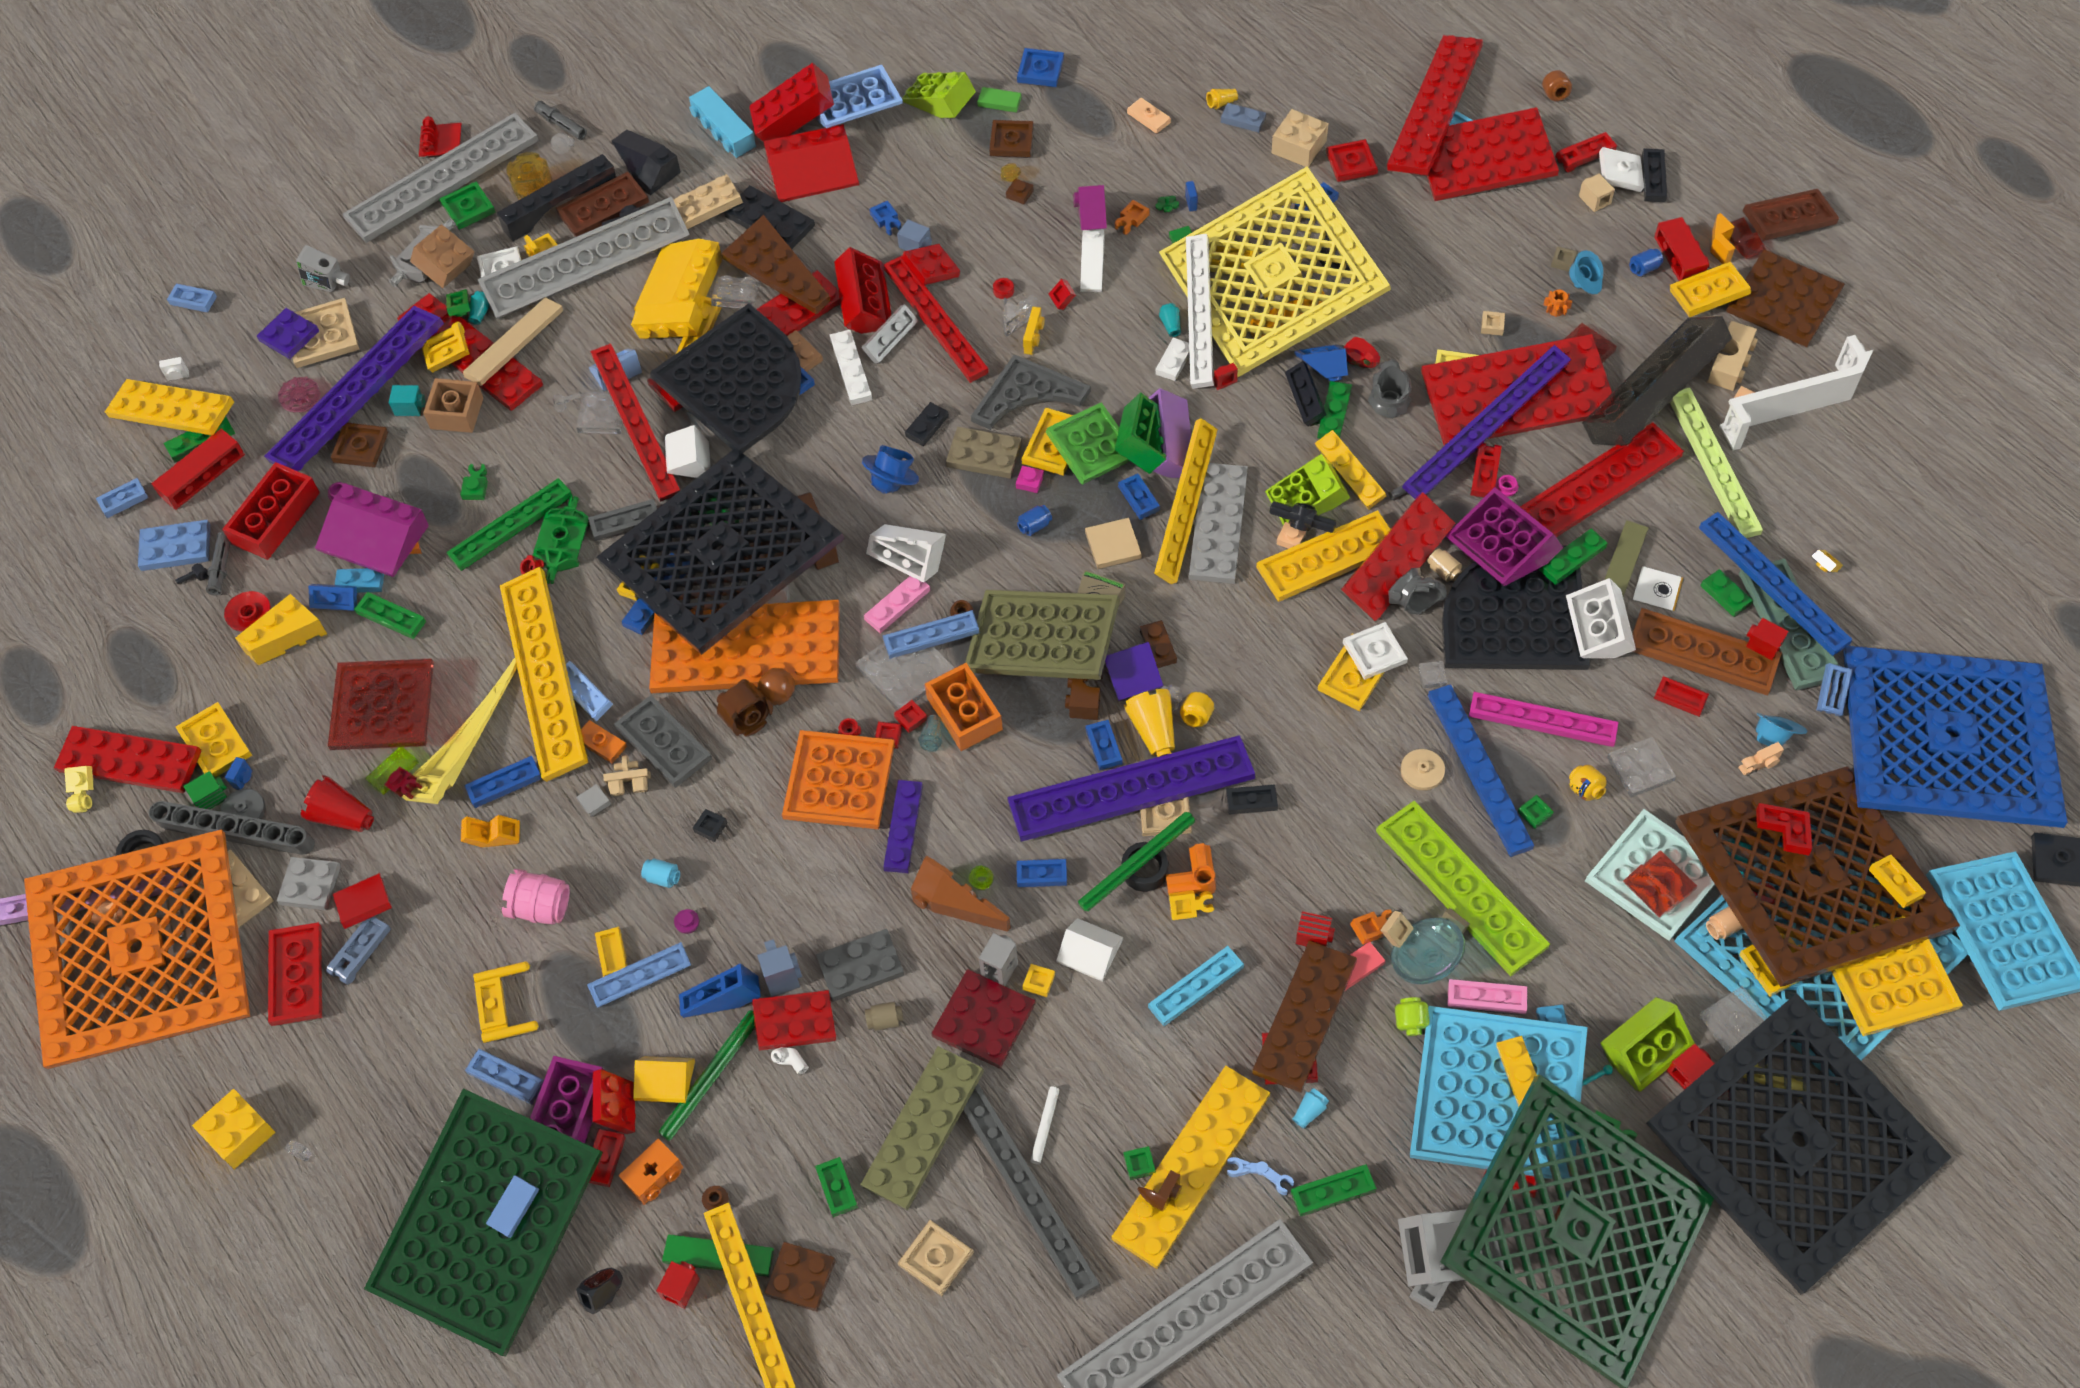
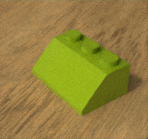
M1655 997L1600 1042L1610 1064L1636 1091L1641 1092L1664 1073L1672 1061L1691 1047L1694 1041L1677 1005Z

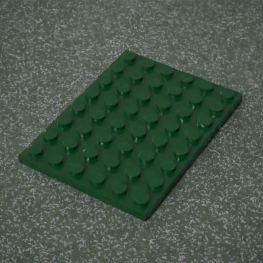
M462 1089L364 1290L494 1353L506 1357L603 1151L473 1092ZM516 1175L539 1188V1191L510 1238L490 1227L486 1222L512 1178Z

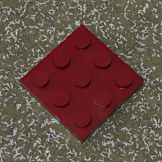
M967 969L933 1029L932 1037L1001 1069L1035 1006V1000Z

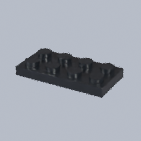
M751 185L740 194L743 203L724 212L726 218L746 229L764 215L791 249L815 226L812 218Z

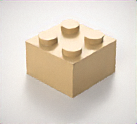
M1291 109L1273 135L1271 153L1309 167L1327 141L1329 123Z

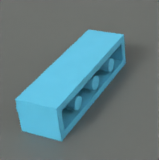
M710 86L689 97L691 114L695 118L698 117L703 127L711 131L715 140H719L728 153L731 152L738 158L756 147L754 132Z

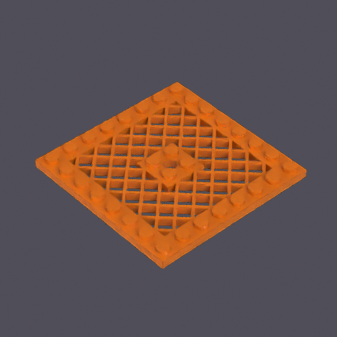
M222 829L24 879L44 1068L51 1069L251 1017L226 836ZM181 867L180 870H179L177 873H175L174 871L170 870V869H174V868ZM193 867L198 872L190 882L184 876ZM155 873H156V875L153 877V879H150L149 877H147V875H151V874H155ZM168 873L173 876V879L165 888L159 883ZM143 879L149 884L140 894L134 889ZM202 879L204 883V889L197 886ZM131 880L128 885L122 883L123 881ZM182 881L188 886L179 896L173 891ZM118 885L124 890L115 900L110 897V894ZM106 886V888L103 890V892H101L100 890L96 889V888H99V887ZM157 887L163 892L158 897V899L155 902H153L152 900L148 899V897ZM195 889L202 894L192 904L187 899ZM82 892V893L79 895L78 898H76V897H74L73 895H71V894H75V893ZM92 892L100 895L92 906L84 903ZM132 893L138 899L131 908H128L123 904ZM169 896H172L177 900L168 911L162 905ZM67 898H70L75 902L65 913L60 907ZM108 900L113 905L104 915L97 909ZM205 901L207 905V912L200 909L202 905L205 903ZM144 902H147L152 907L143 917L137 912ZM185 904L190 907V910L182 919L176 913ZM83 906L88 911L79 921L74 918V915ZM121 908L127 913L117 923L112 918L118 909ZM159 910L166 914L161 922L155 916ZM57 912L63 916L59 923L57 918ZM198 912L205 917L195 927L190 922ZM95 913L102 919L93 930L87 925ZM134 916L140 919L139 921L129 923ZM175 919L180 923L171 934L164 930L170 921ZM72 921L77 926L68 936L62 931ZM109 923L116 926L107 929V937L101 934ZM208 924L210 928V935L203 932L205 928L208 926ZM188 927L194 932L184 942L179 939V936ZM85 929L91 934L81 944L76 939ZM162 933L169 937L164 945ZM201 935L208 940L199 951L192 945ZM60 936L66 939L61 946ZM99 937L105 942L96 953L90 947ZM141 941V949L136 953H131V946L135 942ZM175 942H178L183 946L174 957L167 953L169 948ZM72 944H75L80 948L73 958L70 959L65 954ZM211 948L213 950V958L206 955ZM190 949L197 955L188 966L182 960L186 955L185 953ZM108 950L110 955V961L104 958V955L107 953ZM88 952L94 957L84 968L78 963ZM165 957L172 961L163 972L158 967L166 966ZM62 959L69 962L64 969ZM206 959L211 964L202 974L195 970L201 961ZM100 961H103L107 966L98 976L92 971ZM180 965L186 970L177 981L171 977V974ZM77 967L82 970V973L73 983L67 978L74 968ZM143 971L139 978L132 975ZM155 971L161 976L151 987L145 982ZM214 971L216 973L217 983L210 979ZM111 973L113 977L118 978L113 985L106 981ZM193 973L200 977V979L190 989L184 984ZM90 975L96 981L86 991L81 986ZM129 977L135 983L129 992L125 993L120 988ZM169 980L175 985L166 996L160 992V989ZM64 982H66L67 984L71 985V987L69 988V990H68L66 993H65V983H64ZM208 982L214 987L205 998L199 992L205 983ZM105 984L110 990L101 1000L95 994ZM143 986L150 991L140 1002L134 997ZM182 988L189 993L183 1002L179 1004L173 999ZM79 990L85 996L75 1006L70 1003V1000ZM118 992L124 998L115 1009L109 1003ZM158 995L164 1000L156 1010H153L148 1005ZM195 997L202 1000L201 1002L191 1004ZM93 999L99 1004L92 1014L89 1015L83 1010ZM132 1001L139 1006L128 1017L123 1012ZM170 1003L178 1007L166 1010ZM67 1006H69L70 1008L74 1009L73 1012L70 1014L69 1017H68ZM105 1008H108L113 1013L104 1024L97 1019ZM145 1010L152 1013L150 1015L140 1017ZM82 1014L88 1019L80 1030H77L72 1025ZM120 1016L127 1020L115 1023ZM94 1023L101 1026L100 1028L90 1030ZM70 1030H72L76 1034L70 1035Z

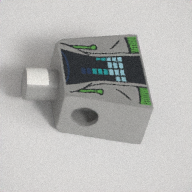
M305 245L296 259L301 283L304 286L332 292L337 284L346 286L349 282L350 275L340 271L336 258Z

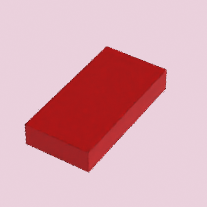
M1663 676L1653 699L1700 717L1709 694Z

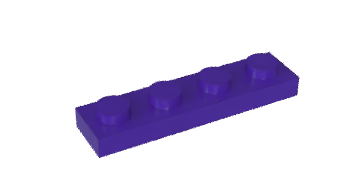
M898 780L883 866L884 871L909 874L923 789L922 782Z

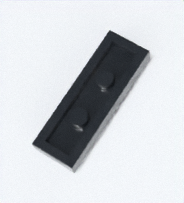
M1643 148L1644 201L1666 202L1665 149Z
M1301 361L1287 370L1285 375L1302 420L1309 427L1325 417L1326 412L1308 365Z

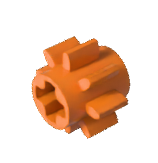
M1561 289L1553 292L1549 291V295L1545 297L1543 304L1547 306L1546 312L1555 317L1562 314L1566 315L1567 310L1571 309L1572 301L1568 300L1570 294Z

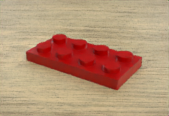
M317 922L269 930L268 1023L271 1026L322 1018V926Z

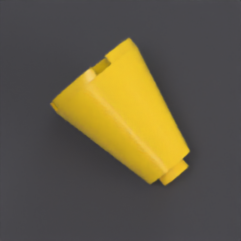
M1156 689L1157 694L1149 695L1148 691L1140 693L1126 701L1127 705L1124 704L1125 711L1151 755L1157 757L1171 754V751L1175 749L1171 694L1167 689Z

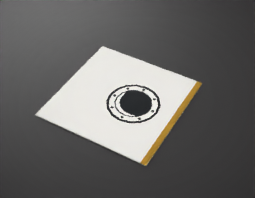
M1642 566L1633 600L1675 611L1683 577Z

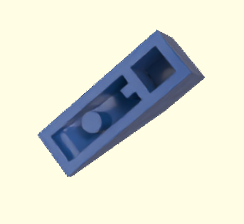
M740 963L679 994L680 1015L685 1018L742 1007L752 1002V999L761 997L759 976Z

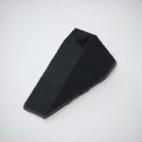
M625 130L612 140L613 146L626 164L629 173L632 174L641 189L650 196L681 173L677 155L662 144L629 130Z

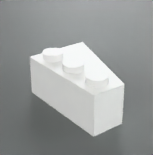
M884 524L870 534L866 554L924 583L938 572L946 534Z

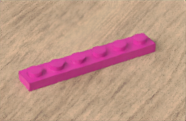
M1478 692L1473 693L1469 717L1610 747H1614L1618 728L1617 721Z

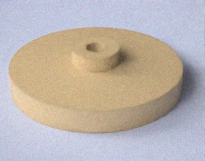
M1417 749L1409 752L1402 760L1401 776L1414 789L1431 790L1442 782L1445 774V765L1441 757L1435 752L1427 749Z

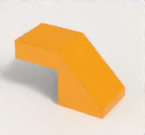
M1719 213L1712 229L1710 252L1722 264L1731 261L1735 247L1729 242L1735 226Z
M497 815L489 822L468 816L462 819L461 842L482 848L519 843L520 820L502 815Z

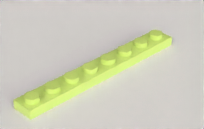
M1691 388L1669 392L1668 400L1730 523L1745 538L1761 535L1763 529Z

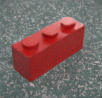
M1683 217L1658 223L1654 238L1678 281L1707 271L1709 260L1707 256H1704L1699 242L1693 237L1691 228L1685 223Z

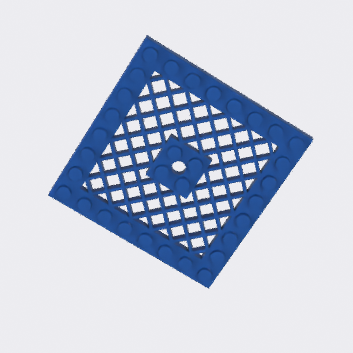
M1856 646L1844 648V667L1852 669L1847 699L1858 807L2059 828L2066 826L2067 816L2042 664ZM1880 676H1883L1889 681V683L1884 684L1878 678ZM1907 678L1912 683H1914V685L1910 687L1903 680ZM1932 680L1939 687L1934 689L1928 682ZM1956 682L1964 690L1960 692L1953 686V684ZM1981 685L1989 692L1985 694L1977 687ZM1896 686L1903 693L1898 695L1892 688ZM2006 687L2013 695L2010 697L2002 689ZM1921 689L1927 696L1924 698L1916 691ZM1945 691L1953 698L1948 700L1941 693ZM1970 693L1977 701L1973 702L1966 695ZM1883 694L1891 700L1889 704L1880 698ZM1995 696L2003 703L1999 705L1991 697ZM1909 697L1917 704L1912 706L1905 699ZM1934 699L1941 707H1935L1930 701ZM1955 703H1961L1966 709L1962 711ZM1984 704L1991 712L1987 713L1979 706ZM1898 705L1905 713L1901 715L1894 707ZM2010 707L2016 714L2013 716L2005 708ZM1921 708H1923V709H1925V712H1924V714H1922V713H1921L1920 711H1918V710L1921 709ZM1887 714L1894 721L1889 723L1882 716ZM1998 715L2006 722L2001 724L1993 717ZM1911 716L1919 723L1914 725L1907 718ZM1985 723L1994 729L1992 733L1983 727ZM1901 725L1907 732L1903 734L1895 727ZM2012 726L2020 733L2015 735L2007 728ZM1946 731L1954 732L1957 737H1951ZM1888 733L1896 740L1892 743L1884 735ZM2000 734L2006 740H2008V742L2004 744L1996 736ZM1911 736H1914L1921 743L1919 745H1916L1909 738ZM1989 743L1994 748H1996L1997 751L1993 753L1985 745ZM1902 744L1909 752L1905 754L1898 746ZM1880 745H1881L1882 747H1884L1885 749H1883L1882 751H1880ZM2014 745L2023 753L2018 755L2010 748ZM1891 753L1898 760L1894 763L1886 755ZM2003 754L2009 760H2011V762L2007 764L2005 761L1999 758V756ZM1916 755L1924 763L1919 765L1911 758ZM1980 755H1982L1986 759L1984 761H1981L1979 757ZM1941 758L1949 765L1945 768L1937 760ZM1966 760L1975 768L1970 770L1962 763ZM1992 763L1997 768H1999L2000 771L1996 773L1987 765ZM1904 764L1909 769H1911L1912 772L1907 774L1904 770L1900 768V766ZM1882 765L1885 766L1887 769L1883 771ZM2017 765L2026 773L2021 775L2013 767ZM1930 767L1938 774L1933 777L1925 769ZM1955 769L1961 775H1963V777L1958 779L1955 775L1951 773V771ZM1980 771L1989 779L1983 781L1976 774ZM1893 773L1900 781L1896 783L1888 775ZM2006 774L2012 780H2014V782L2010 784L2005 779H2003L2002 776ZM1918 775L1926 783L1921 785L1913 778ZM1944 778L1951 786L1947 788L1939 780ZM1969 780L1977 788L1973 791L1965 784L1966 781ZM1995 783L2003 791L1998 793L1990 785ZM2020 785L2029 793L2023 795L2016 787Z

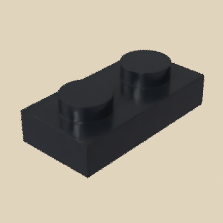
M930 402L905 431L906 438L924 447L949 417L948 411Z
M1275 784L1226 788L1229 815L1278 811Z

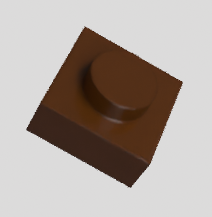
M1015 178L1006 191V198L1025 205L1034 191V186Z

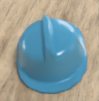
M1585 250L1577 254L1574 263L1569 269V276L1574 286L1582 288L1590 294H1598L1601 291L1603 265L1598 256L1593 252Z
M1757 713L1760 717L1756 727L1757 741L1767 746L1777 742L1782 746L1794 733L1806 734L1808 732L1802 725L1789 719Z

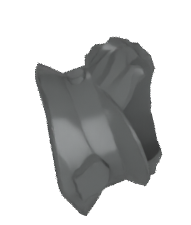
M1390 359L1380 365V370L1374 374L1372 380L1373 389L1369 395L1368 402L1377 414L1392 419L1406 413L1411 402L1409 395L1412 391V386L1407 372L1400 369L1397 361Z
M1411 568L1390 588L1389 603L1401 604L1404 607V611L1412 615H1418L1429 609L1436 602L1444 600L1447 596V590L1442 582L1432 577L1424 578L1421 575L1420 568Z

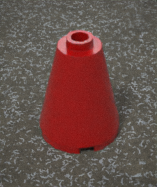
M322 775L324 780L317 779L305 797L304 803L307 804L306 811L301 809V818L357 832H363L372 826L374 821L372 810L336 781L326 775Z

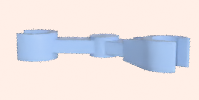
M1231 1157L1227 1160V1164H1236L1239 1167L1236 1171L1227 1170V1175L1230 1177H1239L1249 1173L1263 1175L1276 1185L1277 1191L1282 1195H1287L1288 1191L1281 1187V1182H1288L1292 1187L1294 1185V1181L1290 1176L1279 1175L1263 1161L1249 1163L1236 1157Z

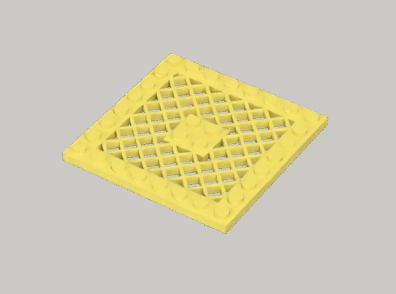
M1308 167L1301 169L1159 251L1161 258L1188 299L1186 237L1207 234L1210 248V272H1216L1215 278H1210V285H1212L1210 290L1212 338L1228 363L1234 362L1238 368L1237 377L1391 290L1386 278ZM1292 203L1300 204L1298 210L1290 209ZM1305 206H1307L1310 211H1304ZM1278 214L1281 215L1279 221L1271 220L1272 215ZM1287 216L1296 217L1294 223L1286 222ZM1301 218L1310 219L1309 224H1301ZM1316 220L1320 226L1314 225ZM1254 225H1261V231H1254ZM1268 227H1276V232L1268 233ZM1291 229L1290 235L1281 234L1282 230ZM1297 230L1306 231L1305 236H1296ZM1311 233H1320L1319 239L1310 238ZM1326 235L1330 241L1324 240ZM1235 236H1244L1243 241H1234ZM1250 237L1258 238L1257 244L1248 243ZM1264 239L1273 240L1271 246L1262 245ZM1278 241L1287 242L1286 247L1282 243L1278 244ZM1292 244H1301L1300 250L1291 249ZM1307 245L1316 246L1315 251H1306ZM1217 246L1225 247L1224 253L1215 252ZM1231 248L1239 249L1238 255L1229 254ZM1321 248L1331 249L1329 254L1320 253ZM1336 249L1341 256L1335 255ZM1245 250L1254 251L1252 257L1244 256ZM1291 256L1297 257L1296 262L1293 261ZM1307 258L1312 260L1310 265L1301 264L1302 259ZM1212 260H1221L1219 266L1211 265ZM1317 260L1326 261L1325 267L1316 266ZM1226 262H1235L1234 267H1225ZM1332 262L1341 263L1339 269L1330 267ZM1241 263H1244L1245 269H1239ZM1346 265H1348L1351 271L1345 270ZM1301 271L1307 272L1306 278H1302ZM1222 273L1230 274L1229 281L1220 280ZM1313 273L1322 274L1320 280L1311 278ZM1331 275L1337 277L1335 282H1328L1326 281L1327 276ZM1236 276H1244L1243 283L1235 282ZM1342 277L1351 278L1350 284H1342ZM1251 278L1256 285L1249 284ZM1294 284L1303 285L1301 291L1292 290ZM1218 286L1226 287L1224 294L1216 293ZM1312 286L1318 288L1316 290V293H1309L1307 292L1308 287ZM1232 288L1240 289L1238 296L1230 295ZM1323 288L1332 289L1331 295H1323ZM1246 290L1255 292L1253 298L1244 297ZM1260 294H1262L1264 298L1268 297V299H1259ZM1275 295L1284 296L1282 302L1273 301ZM1289 298H1298L1297 304L1288 303ZM1304 299L1313 300L1312 305L1304 306ZM1216 300H1222V301H1221V304H1220V307H1219L1218 303L1216 302ZM1228 301L1236 302L1234 309L1226 308ZM1242 303L1250 305L1248 311L1240 310ZM1256 306L1265 307L1263 313L1254 312ZM1270 309H1279L1278 315L1269 314ZM1285 310L1294 311L1292 317H1285L1283 315ZM1225 315H1231L1230 321H1228ZM1237 316L1246 318L1244 324L1235 323ZM1251 320H1260L1259 326L1250 325ZM1266 321L1275 322L1273 328H1266L1264 326ZM1235 330L1241 331L1240 336L1237 335ZM1247 332L1256 333L1254 339L1245 338Z

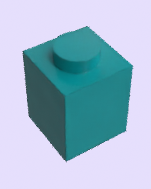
M392 385L389 405L394 415L421 416L422 407H425L426 399L425 395L421 393L419 386Z

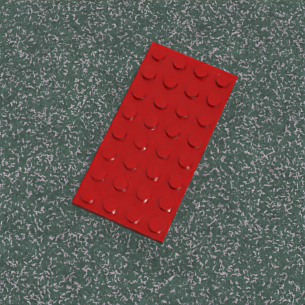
M1593 334L1422 366L1421 373L1443 445L1445 446L1554 345L1571 359L1569 364L1488 439L1616 415L1618 408Z

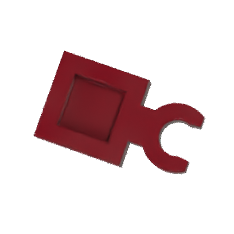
M400 766L389 776L388 781L384 784L393 793L400 797L405 795L409 799L414 798L411 794L413 789L422 788V785L416 781L417 778Z

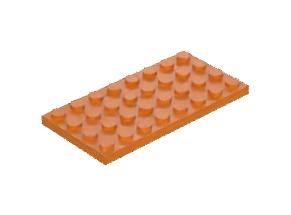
M839 600L764 604L702 655L655 613L650 692L667 693L730 689L743 679H747L758 687L761 676L771 668H781L789 672L795 680V685L838 683ZM704 610L703 615L711 614L712 610Z

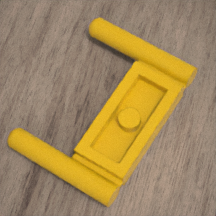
M527 961L473 974L483 1043L538 1030L539 1024L537 1021H530L508 1027L501 977L528 971L530 965Z

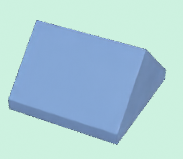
M625 349L616 353L628 379L642 373L635 349ZM596 364L588 367L602 390L606 391L607 388Z

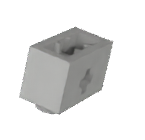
M992 934L979 957L981 975L1006 986L1018 965L1016 943L1010 937Z

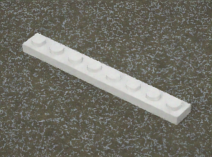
M1207 234L1186 237L1190 383L1192 389L1214 386L1209 238Z

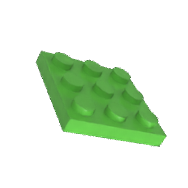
M1102 402L1048 427L1045 432L1082 485L1130 462V460L1121 456L1115 450L1119 426Z

